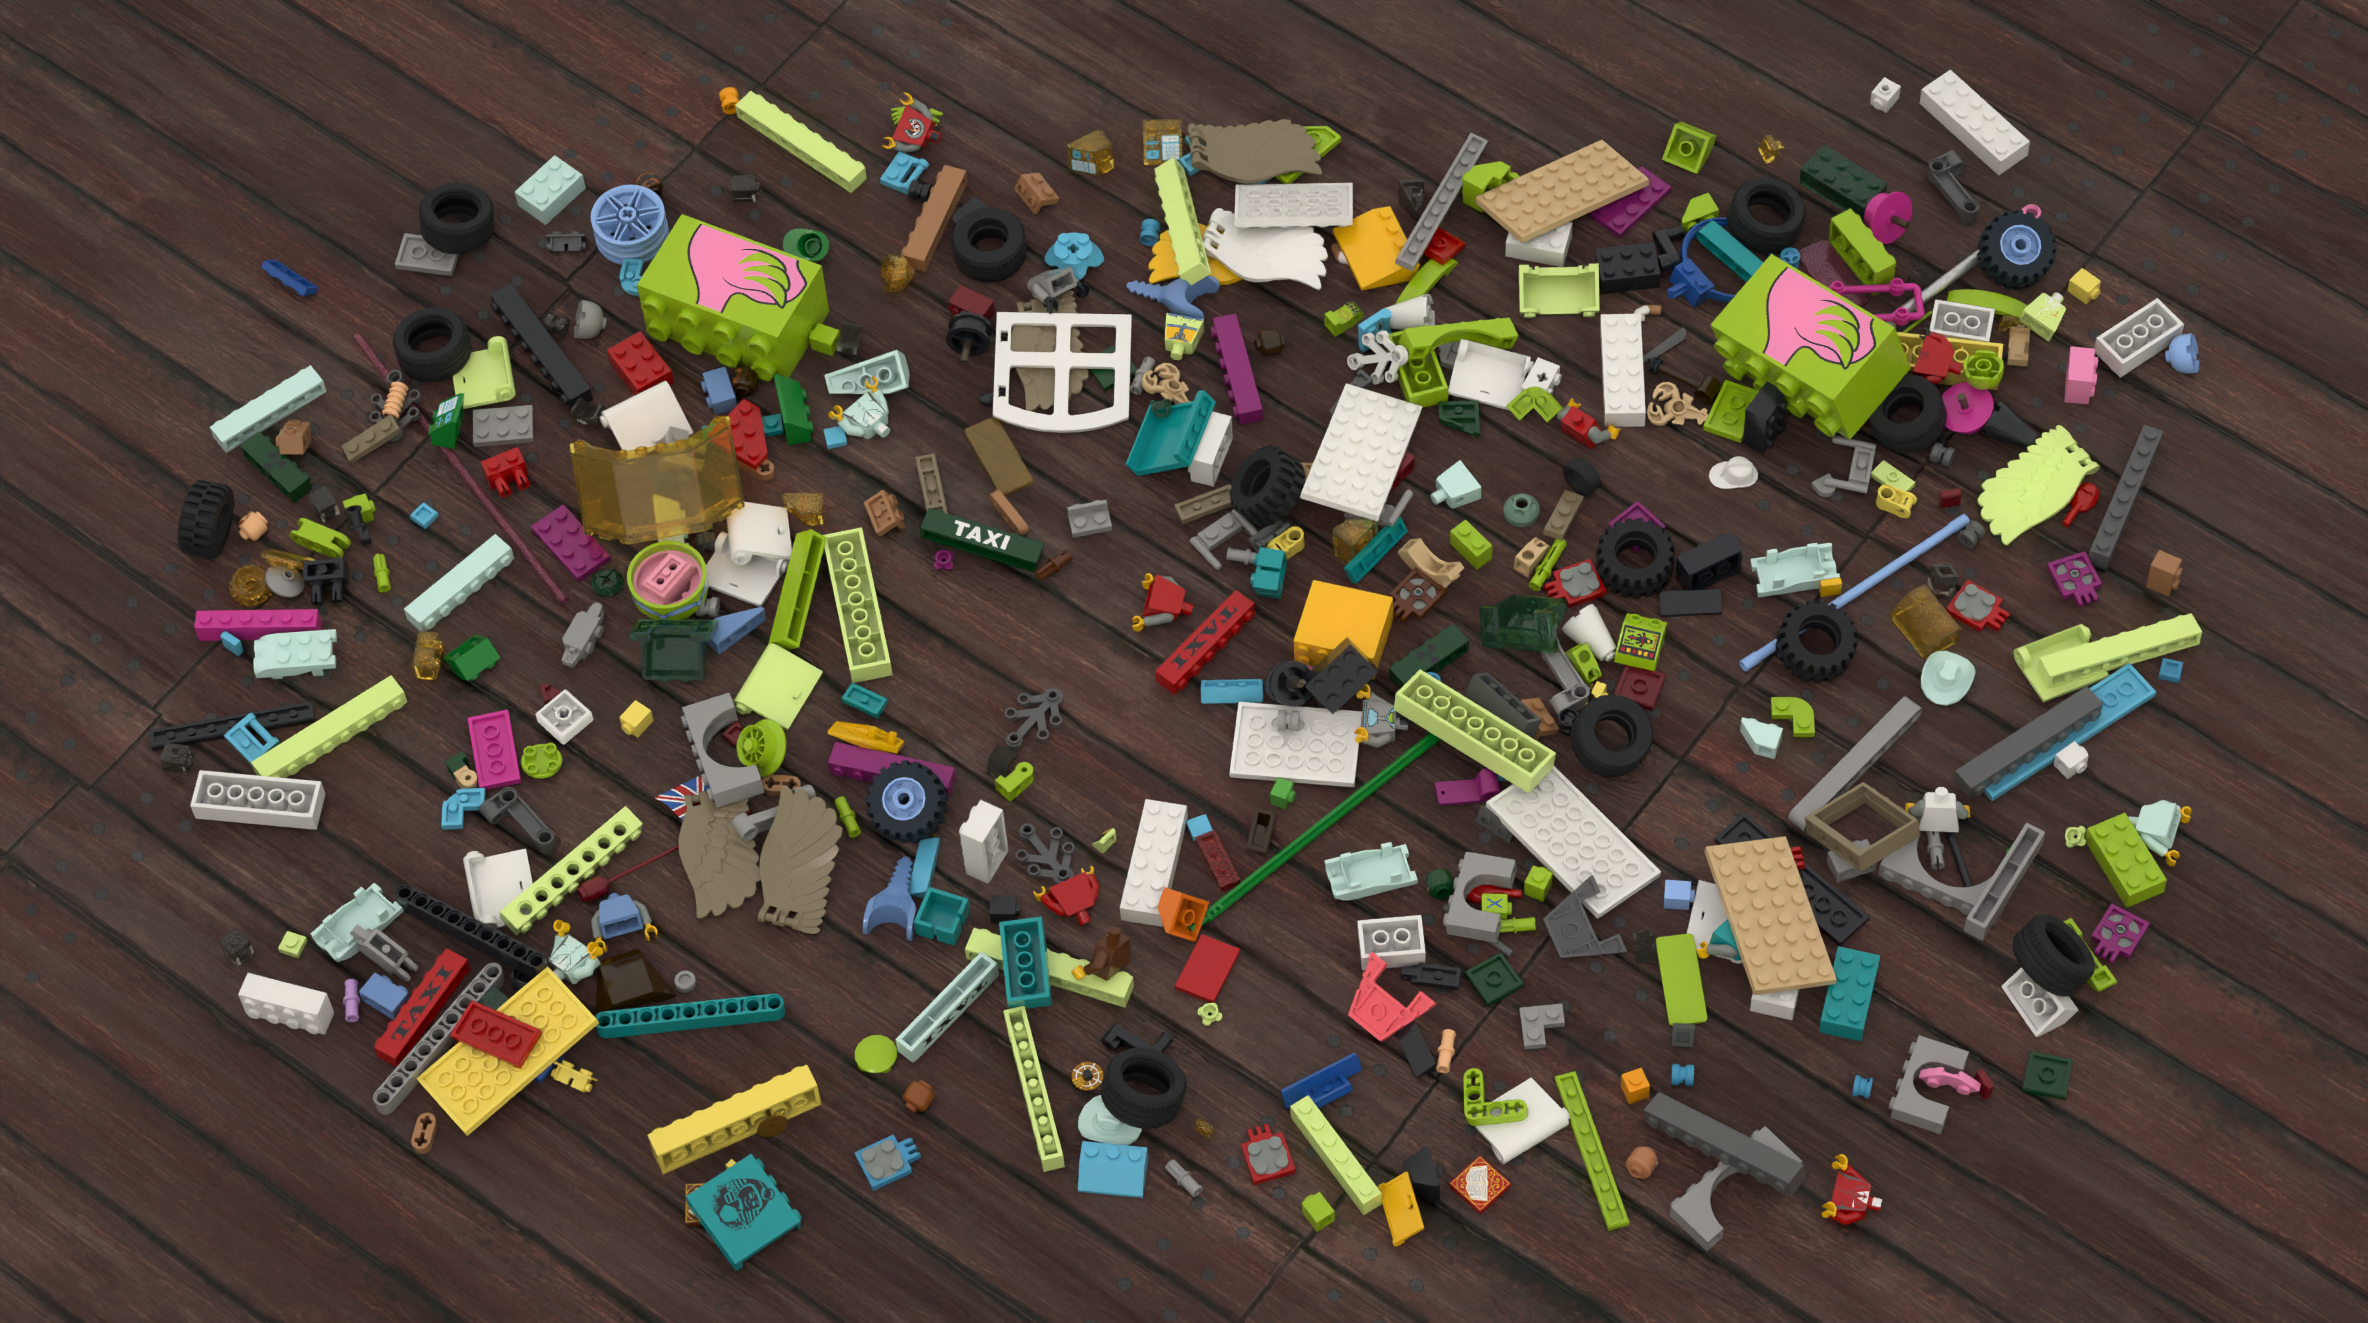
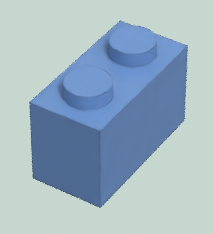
M722 367L702 373L704 381H701L703 393H708V397H706L708 408H713L715 415L733 410L737 406V402L726 368Z
M374 973L359 991L363 1002L392 1020L399 1014L401 1006L410 999L409 991L401 985L396 986L387 976H380L377 973Z

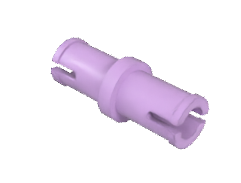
M348 979L344 982L345 997L343 998V1004L345 1005V1020L347 1022H356L359 1019L358 1005L360 1004L358 981Z

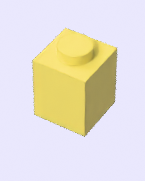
M2081 268L2069 280L2068 292L2087 304L2091 299H2096L2100 294L2101 281Z
M636 700L619 717L622 730L626 734H632L637 738L654 721L651 710Z

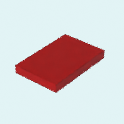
M1201 934L1175 984V989L1209 1003H1215L1240 954V949Z

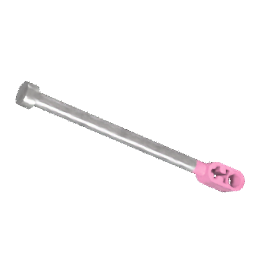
M2030 204L2021 209L2023 214H2027L2029 211L2034 213L2033 217L2035 218L2041 216V210L2036 205ZM1976 250L1922 290L1923 304L1982 261L1977 259L1979 250ZM1914 297L1901 306L1906 308L1909 313L1916 310ZM1894 321L1886 322L1896 329Z

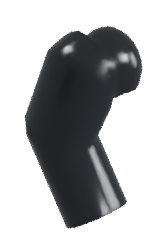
M999 387V397L1004 395L1006 388ZM994 392L980 395L979 403L985 406L993 405Z

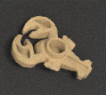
M1163 363L1154 369V373L1162 371L1158 376L1164 380H1161L1158 385L1157 376L1150 377L1153 374L1152 370L1144 373L1141 382L1146 392L1151 394L1161 393L1162 398L1175 404L1191 402L1185 396V393L1189 390L1185 382H1179L1180 372L1176 366L1171 363Z
M1662 382L1654 390V400L1661 393L1663 395L1659 397L1658 401H1663L1670 397L1672 399L1664 405L1665 415L1658 405H1656L1657 411L1654 412L1653 402H1650L1647 416L1652 424L1663 426L1673 418L1675 419L1672 423L1680 425L1684 424L1685 419H1697L1698 425H1702L1708 417L1707 409L1703 408L1699 411L1691 405L1693 397L1688 394L1686 395V393H1683V400L1680 399L1679 389L1675 384Z

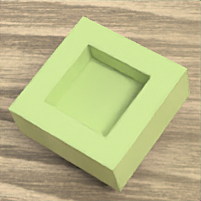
M287 931L278 950L280 953L299 959L307 943V938Z

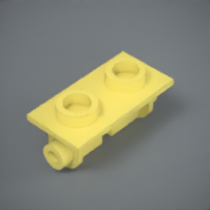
M562 1060L561 1063L553 1062L558 1065L557 1069L554 1068L551 1072L554 1080L568 1085L571 1078H573L571 1087L584 1093L591 1091L593 1085L590 1083L592 1080L598 1081V1079L591 1077L593 1073L581 1068L580 1071L573 1069L574 1064L565 1060Z

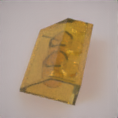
M1925 584L1907 593L1889 613L1890 618L1924 660L1928 659L1930 654L1935 651H1942L1959 641L1961 628Z

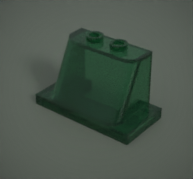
M1512 594L1492 606H1480L1482 647L1547 653L1557 652V628L1567 613L1566 599Z
M637 620L629 634L630 641H640L643 680H659L660 682L704 680L706 677L707 641L713 639L719 628V621Z

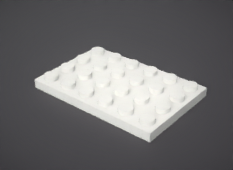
M1353 183L1236 185L1234 225L1242 229L1249 227L1268 228L1270 226H1279L1280 228L1299 226L1305 228L1308 226L1327 227L1338 225L1339 227L1353 225Z
M1239 702L1230 777L1276 781L1279 777L1294 783L1354 787L1359 743L1355 742V738L1358 735L1354 734V731L1362 725V712L1337 710L1332 714L1328 709ZM1278 710H1285L1287 713L1292 711L1300 712L1299 732L1292 731L1291 729L1278 731Z

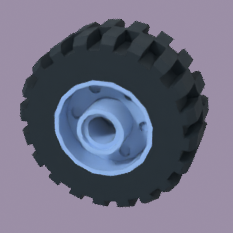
M2012 210L2006 211L2003 215L1999 214L1982 232L1977 244V249L1979 250L1977 259L1982 260L1980 264L1981 269H1986L1988 272L1986 276L1989 279L1991 277L1996 280L1995 284L2000 286L2003 283L2005 288L2011 289L2013 286L2016 289H2023L2024 286L2030 287L2035 282L2040 281L2051 268L2056 258L2054 254L2057 251V245L2053 244L2056 238L2054 234H2050L2051 227L2048 224L2045 226L2042 223L2044 219L2040 216L2035 218L2033 217L2034 213L2029 211L2027 214H2023V210H2016L2015 213Z
M902 760L900 764L893 762L890 763L891 767L880 769L881 774L878 777L874 775L871 779L873 784L872 786L868 785L867 792L869 795L865 797V804L868 806V809H866L867 814L871 818L873 825L889 839L898 840L900 843H907V841L916 843L920 838H929L928 834L932 831L936 833L939 830L937 827L939 823L943 824L945 820L944 813L948 812V805L946 804L948 794L945 792L946 788L939 777L927 766H923L915 761L910 763L908 760Z

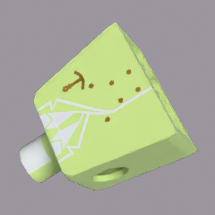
M2042 293L2023 310L2018 321L2049 342L2066 310L2065 306L2061 304L2064 300L2063 296L2059 293H2053L2050 297L2046 293Z

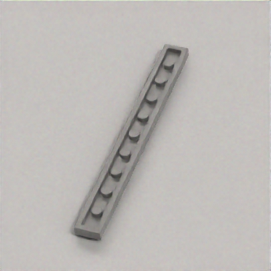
M1470 133L1397 256L1395 264L1411 271L1414 270L1463 187V175L1475 166L1487 146L1488 140Z

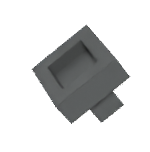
M1673 1023L1672 1046L1693 1047L1695 1024Z

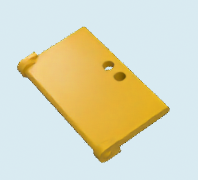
M1404 1172L1391 1181L1377 1186L1382 1195V1204L1392 1235V1243L1395 1247L1405 1243L1406 1239L1424 1229L1408 1172Z

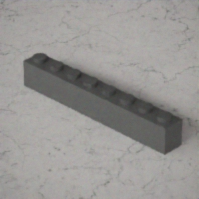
M2144 425L2090 549L2089 559L2095 567L2104 570L2108 569L2161 445L2162 430Z
M2087 686L1955 770L1954 782L1969 799L1975 795H1981L1987 787L1992 784H1998L2007 774L2015 773L2024 763L2032 762L2041 752L2046 753L2055 743L2063 742L2072 732H2078L2089 721L2097 720L2101 716L2103 703Z
M1660 1092L1656 1094L1644 1109L1646 1123L1650 1127L1658 1128L1672 1138H1678L1687 1146H1693L1701 1150L1705 1155L1713 1156L1723 1164L1737 1168L1742 1174H1748L1756 1178L1760 1183H1766L1774 1187L1780 1193L1784 1192L1792 1196L1806 1178L1804 1164Z

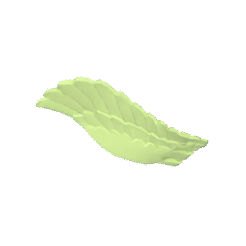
M2060 425L2056 426V430L2050 429L2049 433H2042V438L2036 439V445L2027 447L2028 453H2020L2019 460L2008 462V468L1997 470L1996 478L1987 479L1981 485L1984 492L1980 494L1977 501L1979 506L1983 507L1981 517L1984 521L1991 522V533L1994 536L2001 535V541L2004 545H2009L2025 531L2061 511L2070 503L2084 477L2096 473L2100 468L2096 462L2090 459V455L2083 448L2077 446V442L2070 433Z

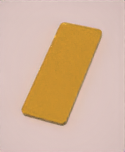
M989 418L965 429V435L995 487L1004 496L1032 484L1033 479L997 418Z

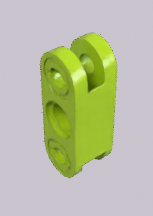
M300 518L297 522L300 529L298 531L292 530L289 534L290 539L296 544L332 559L342 558L344 555L342 549H348L351 545L350 539L344 534L305 518Z

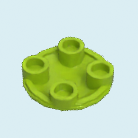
M553 743L527 746L523 751L521 766L523 771L533 778L544 779L551 777L562 766V756Z
M871 1035L864 1038L855 1050V1060L858 1068L869 1073H888L897 1058V1048L894 1042L882 1035Z

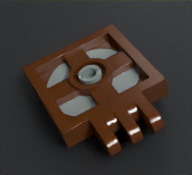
M1415 568L1389 593V597H1393L1394 601L1393 612L1396 610L1394 616L1396 618L1401 616L1400 621L1403 623L1412 615L1421 620L1447 595V589L1418 568Z

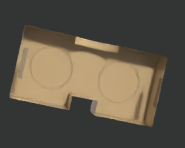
M2018 324V327L2010 326L2007 365L2027 366L2030 328H2024L2025 325Z

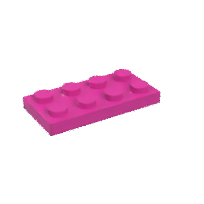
M508 709L467 718L479 788L490 790L521 783Z

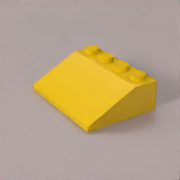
M1390 206L1372 209L1354 218L1353 225L1346 227L1338 226L1332 230L1361 291L1408 282L1417 274L1420 266L1419 262L1413 271L1395 264L1396 258L1407 239Z

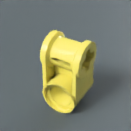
M1888 484L1880 486L1876 498V506L1879 509L1895 514L1900 518H1909L1911 515L1910 510L1917 502L1914 494Z
M1291 527L1278 537L1270 540L1266 548L1284 551L1287 560H1289L1293 555L1304 549V532L1299 527Z

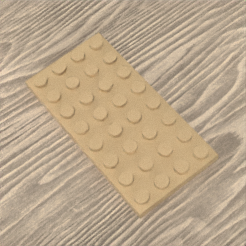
M1600 140L1509 181L1500 187L1487 191L1483 195L1476 196V204L1518 241L1524 243L1648 186L1649 179L1606 142Z
M1786 836L1707 846L1704 852L1753 994L1759 995L1835 984L1837 979Z

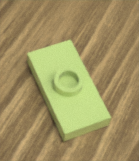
M1884 460L1870 475V477L1882 485L1888 484L1907 492L1915 486V481Z

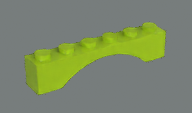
M1509 317L1435 326L1428 325L1416 328L1410 327L1404 329L1398 342L1406 348L1408 360L1425 358L1436 347L1451 342H1460L1461 338L1499 349H1511L1518 338V334Z

